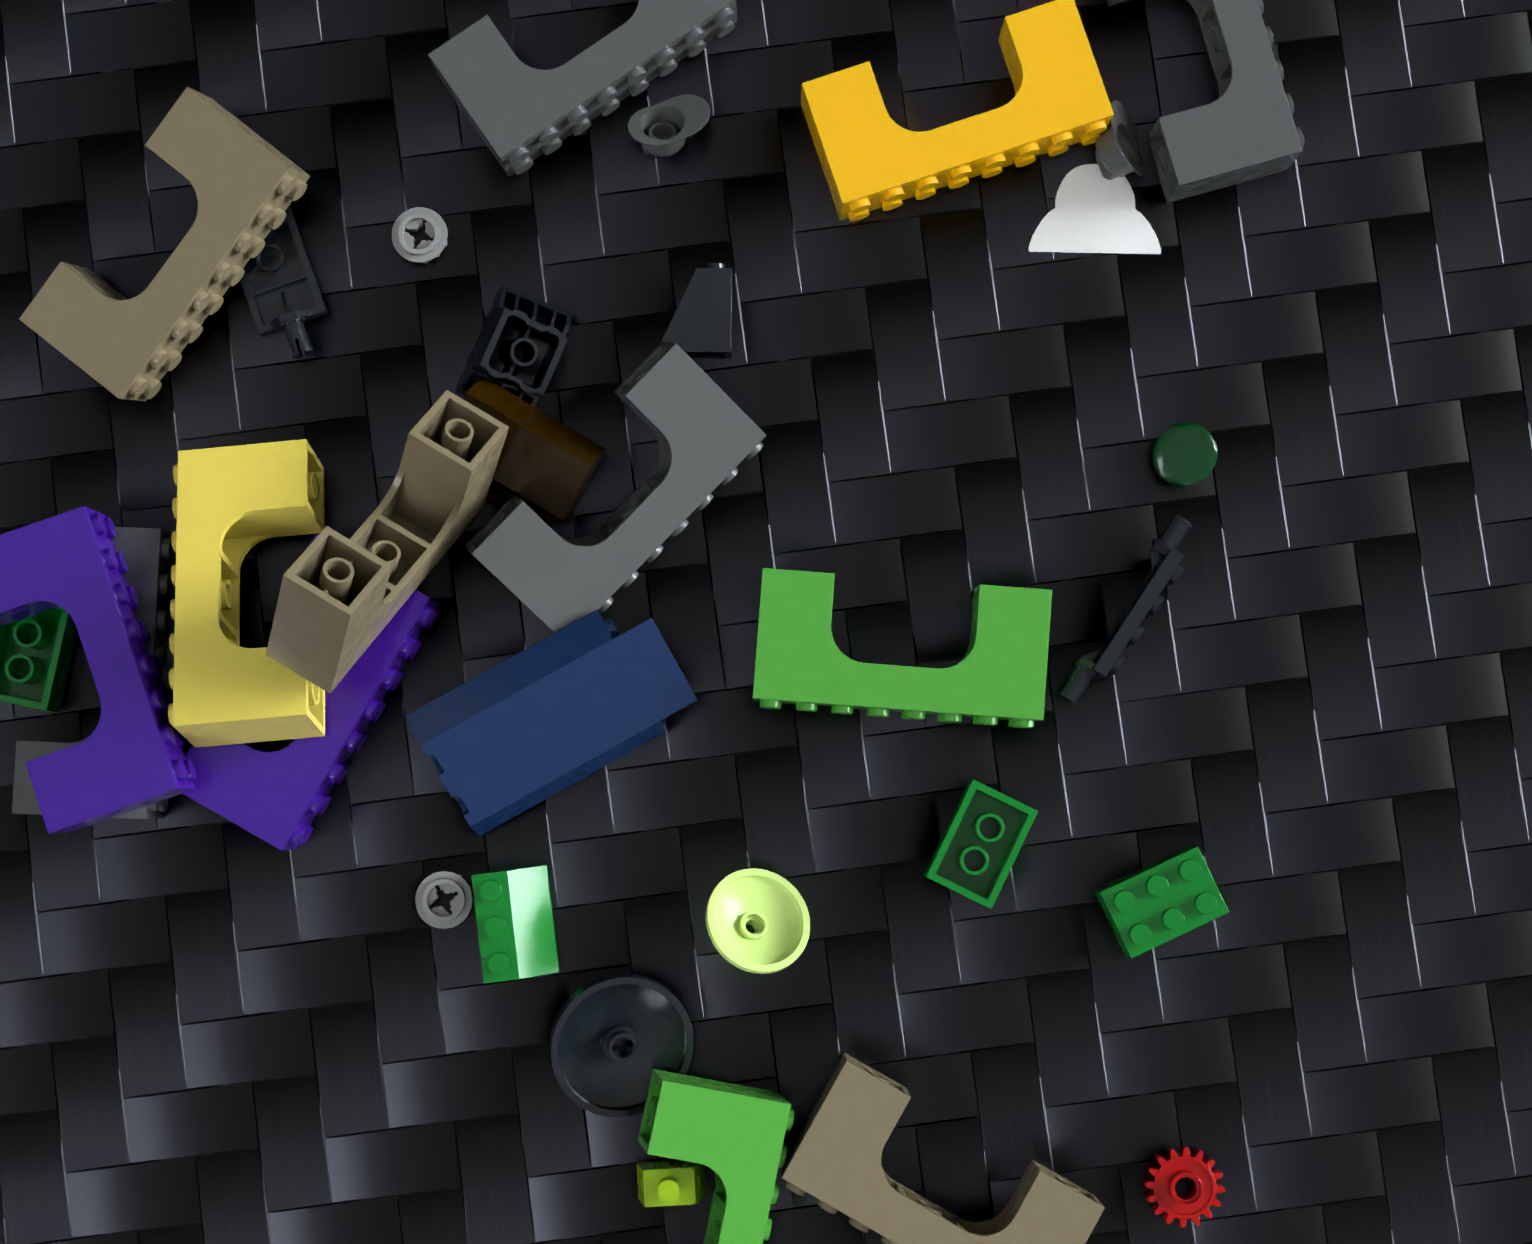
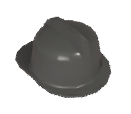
M683 94L672 97L656 105L643 108L633 114L628 122L629 134L635 141L641 143L646 155L671 156L683 148L686 137L695 134L706 125L711 114L709 104L702 97Z
M1114 100L1110 103L1114 113L1110 121L1111 126L1095 142L1096 161L1103 177L1107 180L1123 177L1133 172L1143 177L1146 174V168L1141 157L1134 122L1126 107L1120 101Z

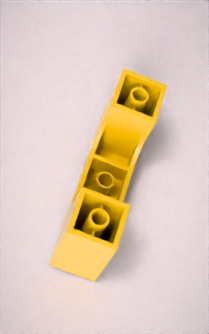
M1055 0L1006 16L1001 27L998 42L1014 85L1015 97L1002 107L923 132L910 131L902 128L891 119L885 108L870 61L802 83L801 107L840 221L849 218L850 222L859 221L870 215L869 211L881 207L883 211L895 209L903 204L902 200L914 196L916 200L926 199L936 194V189L949 186V189H956L968 184L969 178L982 175L983 178L993 177L1001 173L1003 167L1015 164L1016 167H1023L1033 163L1036 160V156L1048 153L1050 157L1057 156L1069 150L1068 146L1081 142L1082 146L1095 143L1106 131L1114 113L1075 1Z

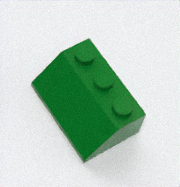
M547 865L471 875L484 984L560 972Z

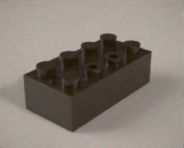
M483 376L466 391L463 400L509 426L487 496L495 502L504 505L515 494L541 519L563 521L580 503L605 448Z

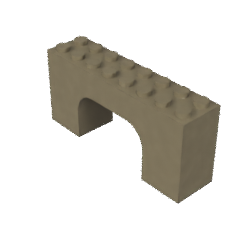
M186 87L145 144L146 147L188 179L196 192L198 200L197 216L192 227L155 278L141 294L127 299L89 268L60 262L19 318L20 321L119 399L146 401L158 393L162 386L161 379L167 371H172L182 359V354L180 353L188 343L194 342L200 336L203 330L202 323L209 314L213 315L221 307L224 298H222L224 293L230 286H235L241 280L245 272L243 268L250 258H255L265 246L264 239L271 229L275 230L282 224L286 217L285 210L292 201H297L307 189L306 182L310 178L309 174L215 100L189 87Z
M446 390L408 433L400 467L390 489L378 507L353 536L348 539L326 526L284 573L266 655L326 692L331 693L482 510L509 426Z
M846 1053L840 1059L790 1149L783 1168H781L782 1178L786 1181L785 1187L800 1196H804L806 1192L818 1199L816 1204L827 1212L836 1215L839 1210L850 1217L848 1222L865 1233L872 1229L879 1233L884 1244H1085L1105 1209L1094 1194L1034 1160H1031L1002 1212L994 1218L982 1222L963 1220L894 1181L882 1168L881 1156L883 1148L911 1096L906 1087Z

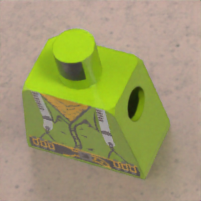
M677 1159L637 1161L638 1199L644 1207L694 1205L707 1195L706 1171L703 1164Z

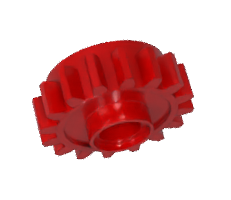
M1182 1145L1180 1152H1176L1169 1146L1167 1147V1155L1164 1157L1155 1154L1154 1157L1157 1163L1154 1166H1146V1169L1151 1173L1150 1179H1144L1142 1183L1151 1190L1144 1195L1145 1199L1148 1202H1156L1151 1210L1156 1215L1165 1211L1163 1220L1168 1224H1171L1174 1218H1177L1178 1225L1181 1228H1185L1187 1219H1191L1196 1226H1199V1216L1202 1214L1211 1219L1213 1215L1209 1207L1211 1205L1220 1207L1222 1204L1215 1198L1216 1193L1225 1192V1188L1216 1183V1180L1223 1177L1222 1173L1219 1170H1210L1216 1162L1211 1157L1205 1158L1202 1161L1204 1152L1198 1148L1190 1154L1187 1145ZM1184 1177L1190 1178V1189L1183 1194L1176 1193L1175 1185L1177 1181Z

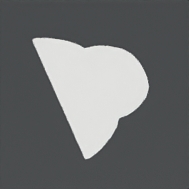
M1085 164L1072 169L1061 182L1055 199V208L1047 213L1036 228L1029 244V252L1161 254V247L1149 222L1135 209L1134 193L1126 177L1107 180L1103 177L1098 164Z

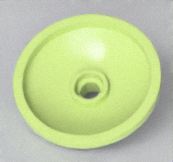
M757 868L736 871L725 877L715 887L706 906V927L714 947L724 959L741 970L757 974H769L780 971L791 965L802 954L807 945L810 935V917L805 901L789 881L774 872ZM746 924L751 925L755 933L748 932Z

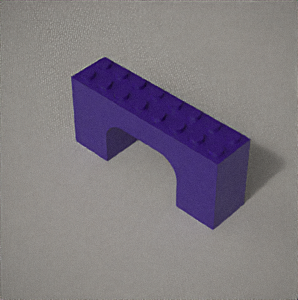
M86 506L0 535V625L4 626L57 607L65 609L75 622L101 702V715L98 725L87 739L74 746L25 762L48 834L73 832L196 789L193 780L197 779L195 767L190 759L185 758L182 745H185V737L169 722L168 706L170 703H173V700L168 690H163L159 679V676L163 674L162 667L157 656L151 655L147 643L151 641V634L144 620L140 621L136 607L140 606L136 590L133 586L128 585L125 573L128 572L127 561L121 551L117 552L113 540L117 537L115 525L110 517L106 518L105 514Z
M316 533V535L314 536V538H313V540L311 541V543H312V542L315 540V538L319 535L318 533ZM415 590L331 693L325 691V736L295 739L287 747L273 752L257 743L198 748L192 745L185 758L190 759L195 767L197 779L193 780L196 789L183 794L281 851L297 849L298 845L303 847L314 830L310 825L316 814L322 815L331 802L332 797L328 794L334 783L340 784L348 773L350 766L346 763L353 751L358 753L366 742L368 735L364 732L370 721L376 722L384 711L386 704L382 701L388 690L394 691L401 682L404 673L400 670L406 659L412 660L419 651L422 644L418 640L425 628L429 630L437 620L440 611L436 610L439 603Z

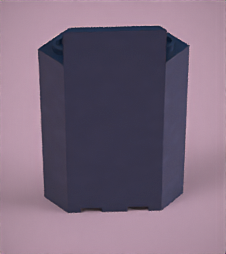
M595 610L409 713L405 717L422 751L434 763L438 776L447 791L459 803L467 823L481 836L666 733L667 731L661 721L697 701V698L652 618L620 635L611 618L603 620L598 610Z

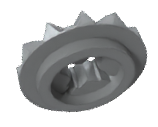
M415 207L408 209L396 219L393 225V245L399 255L411 263L421 262L426 264L428 261L438 258L444 247L447 246L448 229L438 213L429 208ZM425 223V233L433 241L422 240L416 249V240L407 231L411 233L413 231L419 232Z
M441 871L429 875L421 882L416 892L415 904L418 914L427 924L435 928L447 929L459 925L468 917L473 904L470 885L461 875L453 872ZM437 886L445 894L458 893L450 901L452 914L444 905L431 907L440 898Z

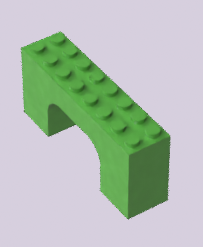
M772 568L762 569L753 701H760V708L781 709V703L796 704L795 711L816 712L817 706L831 707V713L852 715L855 708L867 709L866 716L886 718L889 716L890 711L902 712V719L923 720L926 714L938 715V722L949 723L962 722V717H973V724L990 726L998 725V719L1009 720L1008 727L1015 728L1034 727V722L1044 720L1052 590L980 584L973 591L970 644L967 653L957 665L952 667L927 668L858 662L850 659L839 650L834 642L831 631L835 573Z
M652 1069L638 1142L649 1155L699 1163L712 1169L715 1187L703 1244H763V1240L768 1241L772 1227V1220L768 1218L770 1206L777 1202L779 1194V1182H775L778 1167L783 1168L787 1154V1147L783 1145L786 1131L791 1130L794 1121V1110L790 1109L791 1103L775 1091Z

